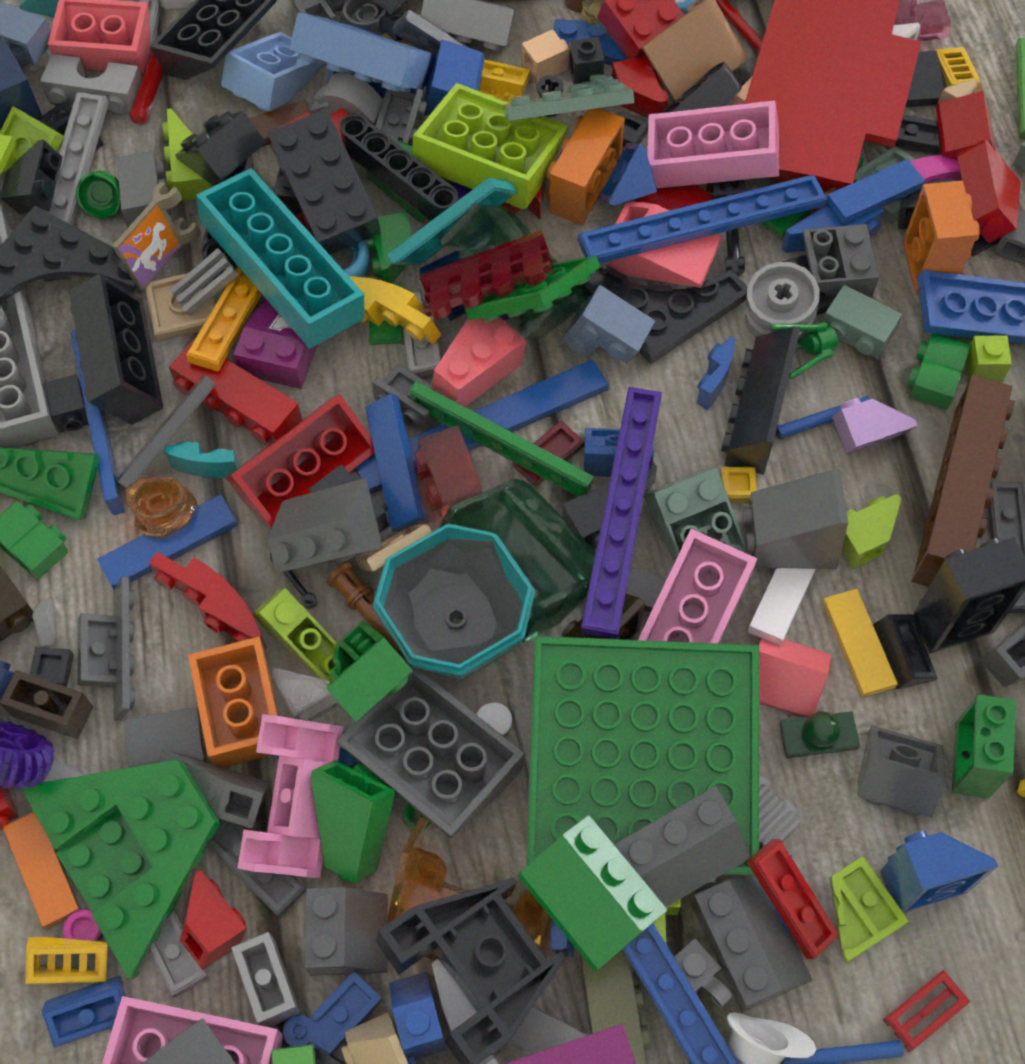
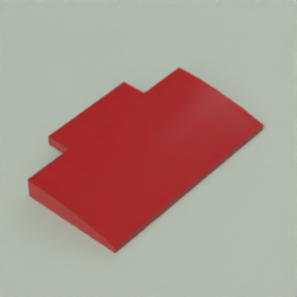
M900 0L774 1L744 103L774 100L776 103L779 122V176L765 178L786 182L815 175L823 192L833 187L839 190L854 182L864 141L895 147L921 41L892 35Z

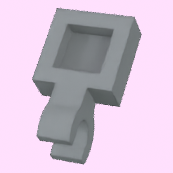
M696 939L692 940L674 958L694 991L697 993L702 990L710 1001L721 1010L731 1001L733 996L730 990L715 978L722 967Z

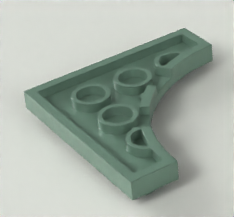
M595 74L590 76V81L570 85L569 91L561 93V91L542 93V98L530 100L529 96L510 98L511 103L503 104L504 115L508 121L630 104L634 103L633 89L625 86L623 82H618V79H613L608 74Z

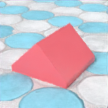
M761 638L759 642V704L798 717H808L815 713L828 676L832 654L784 639L780 646Z

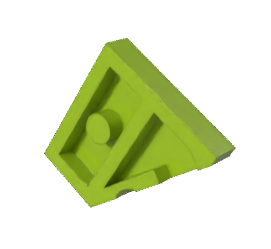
M863 856L830 877L842 959L846 964L909 922Z

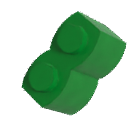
M931 334L928 342L922 340L915 358L921 361L919 368L913 366L906 384L912 387L909 397L948 410L955 395L971 345L938 334Z
M15 501L0 514V548L32 577L39 580L69 553L64 544L67 538L56 526L51 525L48 528L41 523L43 517L32 505L28 504L24 507Z

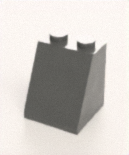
M830 470L751 492L749 506H743L742 522L743 527H749V533L745 535V552L757 558L755 568L837 569L848 526L840 470Z

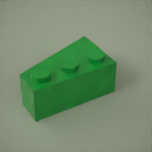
M362 620L336 643L332 662L337 666V669L334 667L330 670L329 675L334 681L327 684V690L357 722L389 692L395 693L407 683L409 679L407 676L413 670L382 635Z

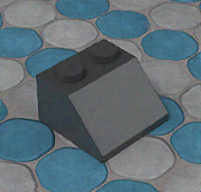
M871 725L858 777V796L874 805L886 804L900 808L903 812L912 816L924 815L932 818L946 779L943 745Z
M348 887L306 888L305 969L310 976L347 975L353 971L357 974L388 973V959L376 943L378 930L388 924V895Z

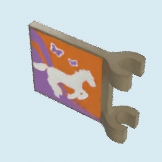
M162 182L155 186L151 203L112 245L140 290L146 288L181 246L195 241L201 234L196 223H192L188 227L185 219L181 217L173 223L166 209L176 206L181 201L182 196L175 187L169 192L165 183Z

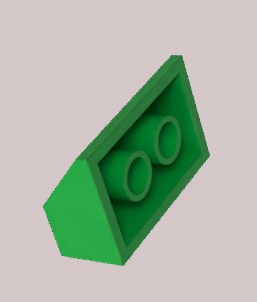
M589 815L560 836L517 875L594 972L598 971L668 910Z

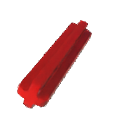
M152 51L129 114L131 121L135 124L143 125L147 122L164 72Z

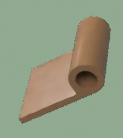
M716 0L695 1L686 9L687 14L642 46L643 51L674 102L717 64L725 62L730 70L733 71L748 58Z

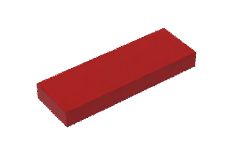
M771 839L747 861V864L806 959H815L839 934L780 839Z

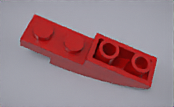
M156 552L149 564L155 574L154 579L157 583L168 590H172L175 587L182 591V595L189 602L199 606V610L204 618L203 623L212 631L218 634L224 631L233 636L234 642L260 636L266 650V644L248 606L222 576L195 557L185 568Z

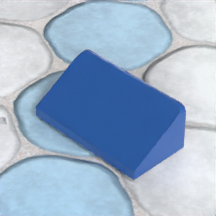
M121 976L107 979L106 982H99L49 999L44 1003L41 1012L54 1048L113 1027L122 996L126 997Z

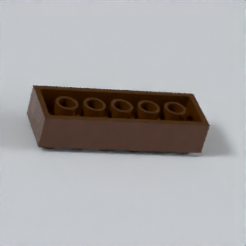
M974 375L971 376L954 411L911 582L928 587L931 585L936 572L940 569L945 561L944 558L948 554L960 549H965L966 552L977 549L975 548L977 539L982 538L987 524V518L982 517L984 509L989 508L994 494V488L989 486L991 479L996 478L1001 465V459L997 458L998 450L1003 449L1008 435V429H1004L1005 420L1009 421L1015 405V401L1010 400L1013 386Z

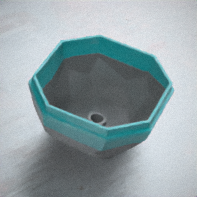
M446 524L385 560L372 606L411 667L426 673L463 680L510 653L522 643L533 605L535 589L497 534ZM454 616H460L463 619L458 624L450 621Z

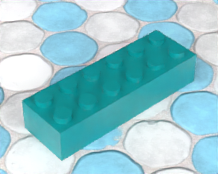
M252 168L196 195L201 224L309 349L364 319V293Z

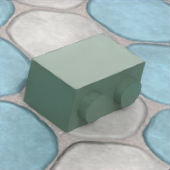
M843 285L826 311L823 322H826L828 326L835 330L838 340L856 348L861 354L879 359L895 334L902 313Z

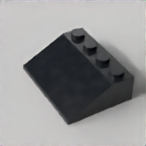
M194 0L149 47L165 75L183 80L190 79L215 68L278 0Z

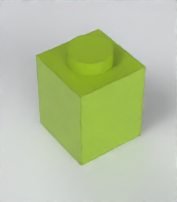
M974 336L965 362L968 382L971 376L974 375L1002 383L1012 365L1008 336Z

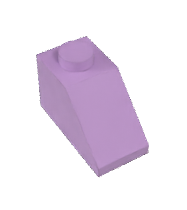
M859 398L846 401L840 405L841 410L832 416L846 454L907 434L918 426L915 419L874 399L860 402Z

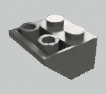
M867 224L803 230L802 236L810 272L815 277L820 291L835 299L843 285H846L870 298L873 297L879 280V274Z

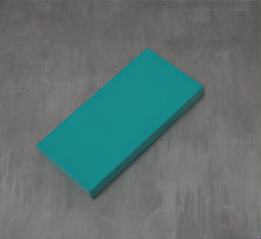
M493 178L486 179L388 253L389 259L392 264L421 265L514 196L517 190L512 182Z

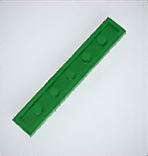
M417 381L411 387L410 399L427 409L430 417L577 497L591 491L593 475Z

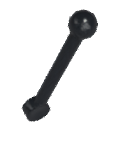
M291 570L285 571L286 576L303 597L304 606L306 608L315 607L317 604L316 596L306 591Z

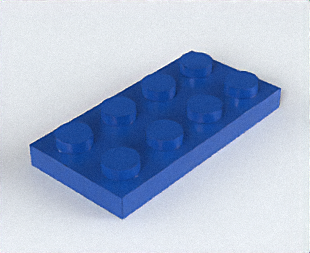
M922 270L917 276L924 333L973 338L974 336H1008V342L1025 344V282Z

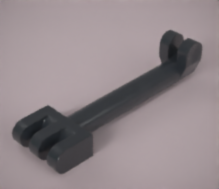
M737 180L738 187H732V181H726L725 188H720V182L713 183L714 199L745 192V181ZM737 228L726 231L728 257L725 258L726 271L731 269L739 277L745 272V257L740 256L739 231Z

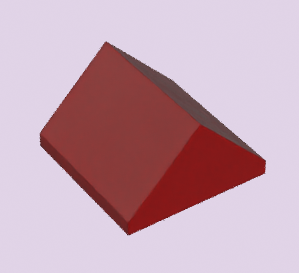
M984 91L938 103L936 113L942 156L958 160V153L985 138L996 151L992 120Z

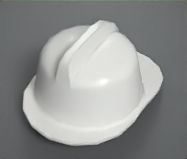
M736 1012L729 1013L727 1016L728 1024L732 1028L728 1047L739 1064H780L785 1057L809 1058L816 1051V1046L808 1035L786 1023L753 1018Z

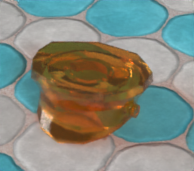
M172 477L143 478L136 480L126 489L125 501L135 514L134 526L142 534L152 538H165L188 525L198 507V503L187 487H183L181 483Z

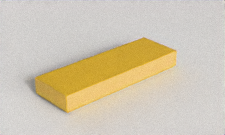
M858 589L825 597L822 602L861 698L896 688L898 683Z

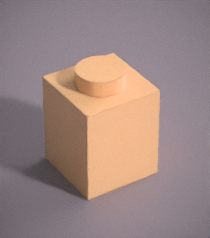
M553 29L522 43V65L526 69H531L530 76L536 84L544 76H555L567 70L569 47L566 41L560 39Z

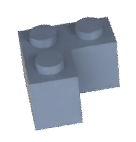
M0 2V40L5 39L23 71L28 63L36 65L48 49L47 44L51 31L47 20L41 15L21 10L13 4Z
M599 285L579 308L561 341L567 344L573 352L583 354L587 358L600 346L612 358L622 360L627 364L639 352L655 320Z

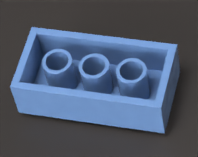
M300 12L297 14L289 50L299 53L298 59L313 64L320 63L326 65L327 69L340 73L354 74V78L366 82L373 81L382 84L381 87L407 93H410L411 88L422 89L431 57L430 52L324 17Z

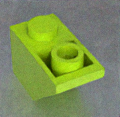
M898 493L888 498L880 496L871 501L866 508L857 512L855 509L846 512L848 526L842 553L852 569L883 555L890 541L901 503V497Z

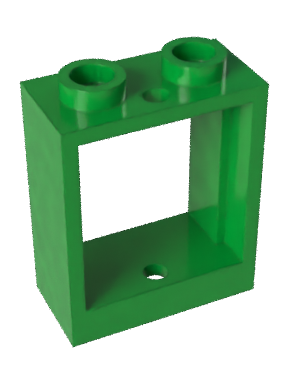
M977 694L956 721L952 793L989 799L1013 774L1016 700ZM967 752L969 759L963 758L962 753Z

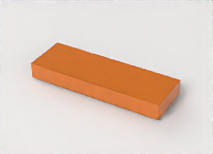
M32 812L3 826L42 927L47 930L66 920L73 912L81 910L64 867L56 855L57 850L53 847L35 813Z

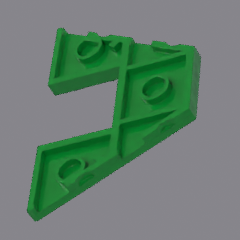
M180 760L53 780L36 784L35 787L29 788L25 786L21 789L55 850L63 849L119 809L153 868L91 913L127 979H135L138 976L139 972L137 970L153 941H157L164 920L172 914L183 893L182 887L193 867L196 868L204 854L206 843L213 838L220 825V821L186 765Z

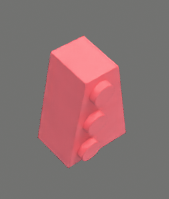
M500 317L488 322H484L483 318L467 319L434 369L431 389L466 407L522 365L527 339Z

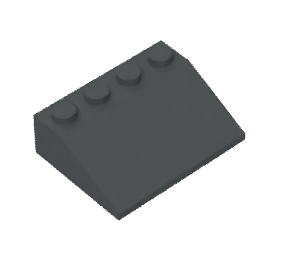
M409 665L413 671L407 676L409 678L407 683L397 692H389L357 722L355 721L337 740V744L389 788L395 790L396 794L449 838H452L494 801L523 769L525 753L423 671Z

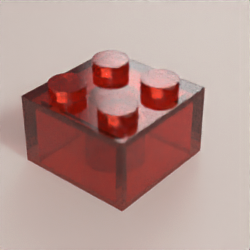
M458 425L418 439V450L414 452L415 461L413 463L419 480L425 479L427 482L428 492H425L431 511L437 510L440 519L479 506L483 488Z

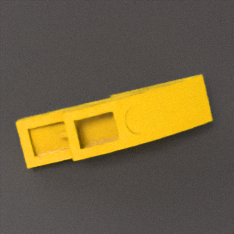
M349 276L364 293V319L361 320L362 323L368 320L379 327L383 320H385L394 327H397L399 324L415 340L421 341L423 338L433 345L442 335L433 320L423 314L424 307L414 293L385 281Z

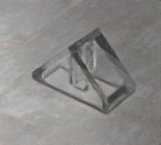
M272 668L271 676L294 719L312 721L340 706L338 701L327 690V684L330 681Z

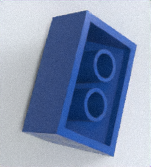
M920 831L904 838L905 843L895 848L896 853L888 857V862L880 870L887 891L902 912L905 913L968 893L994 871L998 864L995 858L942 832L928 836L927 831Z

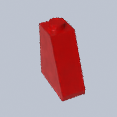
M985 138L958 153L957 158L966 194L969 193L971 195L973 220L978 222L980 234L990 243L1017 229L1021 181Z

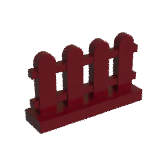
M542 230L420 274V281L425 290V300L427 304L430 303V305L424 306L426 316L432 315L434 319H442L451 314L453 307L464 304L465 308H472L482 303L483 297L495 293L496 296L501 297L513 292L515 285L527 281L528 285H535L544 281L546 274L552 272L551 264L554 263Z

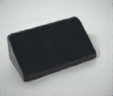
M888 614L873 624L898 683L895 689H904L938 679L913 614Z

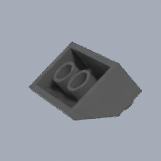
M366 478L282 501L268 537L276 573L383 548Z
M716 786L614 844L665 907L750 858L737 821Z
M747 875L729 879L694 895L691 906L719 965L722 967L721 970L742 1013L813 980L791 934L786 933L769 897L756 876Z

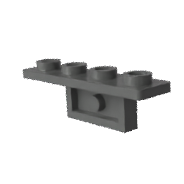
M122 576L113 591V616L81 613L78 618L77 685L114 687L115 721H122L135 704V690L130 688V676L133 675L135 668V657L133 654H130V643H132L134 638L135 625L133 621H129V610H132L134 605V590L129 589V577Z

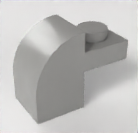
M334 73L328 85L323 86L316 93V100L310 112L314 114L327 108L328 113L332 114L344 108L349 115H361L374 124L384 99L371 85L363 80L354 78V75Z

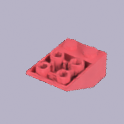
M627 201L616 224L669 210L657 204ZM714 234L608 261L611 268L626 276L701 288L721 243L722 236Z

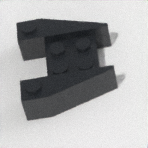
M515 878L411 907L378 930L376 943L398 975L432 951H435L477 1011L476 1014L452 1030L445 1041L459 1064H487L503 1051L569 953L564 948L547 960L504 900L512 895L517 884Z

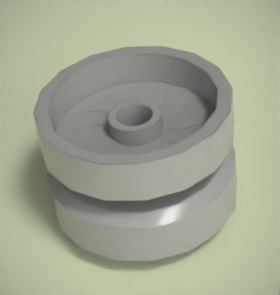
M776 262L765 265L754 273L747 287L745 322L749 332L756 338L757 336L777 331L771 329L772 324H815L820 292L815 277L806 268L792 262ZM800 331L797 342L802 341L809 331Z

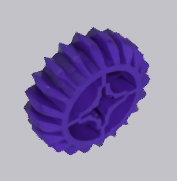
M0 721V786L6 789L9 787L23 789L25 786L31 788L35 787L36 784L43 783L54 761L53 744L44 735L37 734L35 729H27L24 725H16L11 721Z

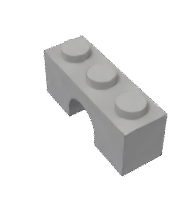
M51 53L40 82L49 102L61 104L65 101L67 104L73 105L77 92L106 96L109 101L107 110L115 113L130 114L142 78L138 66L113 62L108 63L102 75L96 78H87L79 57Z

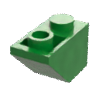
M406 211L378 216L381 233L366 239L369 251L375 250L376 257L371 258L375 277L381 276L382 281L391 284L407 266L392 264L387 255L412 236Z

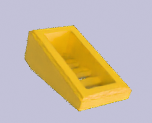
M964 47L934 50H937L946 88L975 79L978 81L975 93L978 92L981 83Z
M28 937L25 984L106 982L108 943L53 937ZM88 953H95V970L87 969ZM48 954L47 966H40V955ZM56 954H63V967H55ZM72 954H79V969L71 968Z

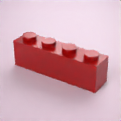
M195 339L169 366L174 379L173 385L185 395L203 374L215 382L214 385L216 386L201 404L210 411L216 409L224 414L225 418L235 427H245L256 440L263 444L267 442L272 443L302 420L297 402L228 359H225L219 372L187 362L186 354Z

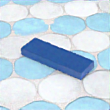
M905 159L828 194L826 202L840 221L846 224L922 189L925 180L912 163Z

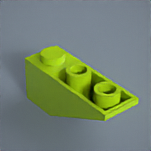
M169 108L167 109V122L162 123L165 140L169 141V146H164L167 165H171V170L166 171L167 185L169 190L173 187L178 189L182 196L181 201L197 199V194L213 187L214 183H208L176 158L175 154L182 149L180 143L192 133L175 112Z
M286 588L277 590L252 613L253 617L279 644L327 686L328 683L334 681L329 675L330 670L334 667L337 669V666L332 662L337 642Z

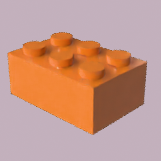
M600 108L588 109L584 116L580 115L578 117L572 137L565 139L561 147L559 159L557 162L552 161L547 171L546 177L549 179V187L546 198L549 199V213L583 226L622 154L624 117Z
M963 181L923 184L902 242L915 295H919L917 276L922 270L963 275V268L966 261L971 257V249L974 242L979 239V224L976 220H973L971 195L969 193L966 194Z
M260 636L188 654L207 754L212 764L225 768L270 756L269 754L256 752L262 714L280 716L268 658Z

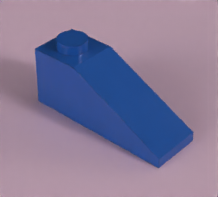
M826 205L788 228L785 232L781 249L785 253L805 251L802 236L804 229L867 224L871 238L881 227L880 222L884 209L880 207L843 224L831 207Z

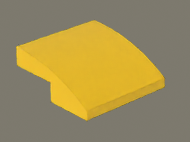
M484 60L479 92L511 103L510 98L524 96L531 69Z

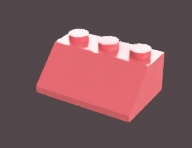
M59 0L47 45L52 54L79 57L84 70L105 71L108 63L113 62L138 66L140 74H144L150 53L148 2Z

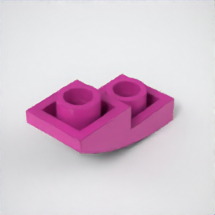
M934 155L910 161L924 178L925 184L932 180H962L957 159Z

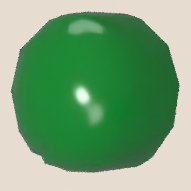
M92 171L78 181L76 188L77 202L86 214L101 220L116 215L119 212L121 200L119 180L116 176L105 171Z

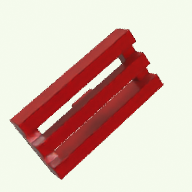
M943 969L886 1016L883 1021L887 1026H891L895 1031L894 1035L901 1039L905 1044L904 1047L908 1052H911L969 1004L970 1000ZM941 982L947 987L903 1025L897 1020ZM951 995L958 1000L914 1038L910 1036L908 1031Z

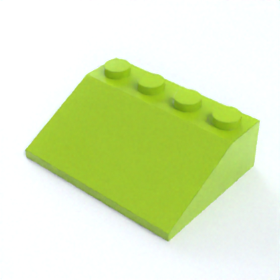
M456 83L414 133L412 155L440 177L471 189L476 188L488 178L512 182L517 192L506 203L525 210L538 193L547 175L548 168L562 145L569 126L544 116L508 121L505 118L503 104H508V102Z

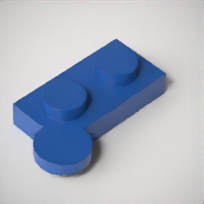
M353 971L314 1012L310 1019L304 1015H295L288 1019L283 1028L284 1039L292 1047L307 1045L308 1042H313L333 1054L345 1042V1031L360 1025L383 999Z

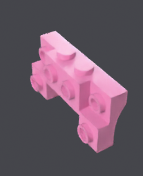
M262 714L256 752L279 756L267 832L243 830L237 869L320 878L323 853L311 773L312 770L334 760L338 761L340 746L337 744V740L342 736L343 727Z

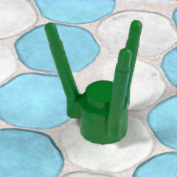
M826 322L818 324L782 323L771 325V329L777 331L793 326L799 327L800 331H809L804 336L803 341L797 342L795 350L804 348L807 353L817 356L789 374V379H794L822 360L833 357V351L838 346V337L835 330L828 326Z

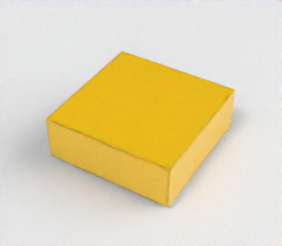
M721 467L720 477L730 503H749L751 492L757 491L755 467Z

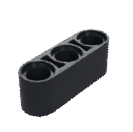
M721 62L704 74L663 113L724 106L742 89V86L725 62Z

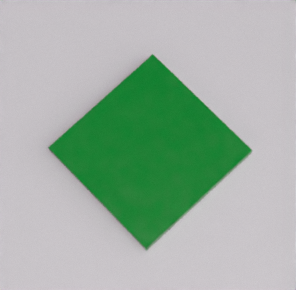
M534 636L526 866L560 836L588 815L609 840L616 844L715 786L737 821L750 858L759 851V645ZM748 860L724 873L726 875L755 876L747 864Z

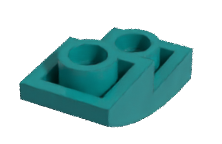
M188 441L165 446V454L171 467L190 475L225 478L239 468L234 450L215 449L209 453H203L199 442L192 443Z

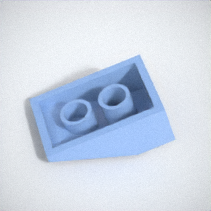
M280 31L231 50L225 56L221 86L232 91L236 97L245 98L256 104L257 108L261 110L272 111L287 104L323 64H313L298 59L299 53L289 50L292 37Z

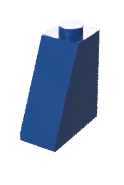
M427 972L390 982L392 1010L402 1049L407 1058L413 1056L415 1060L447 1051Z

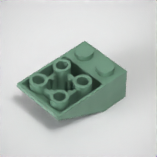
M717 467L702 469L644 493V498L654 524L674 561H676L691 529L746 553L744 537Z

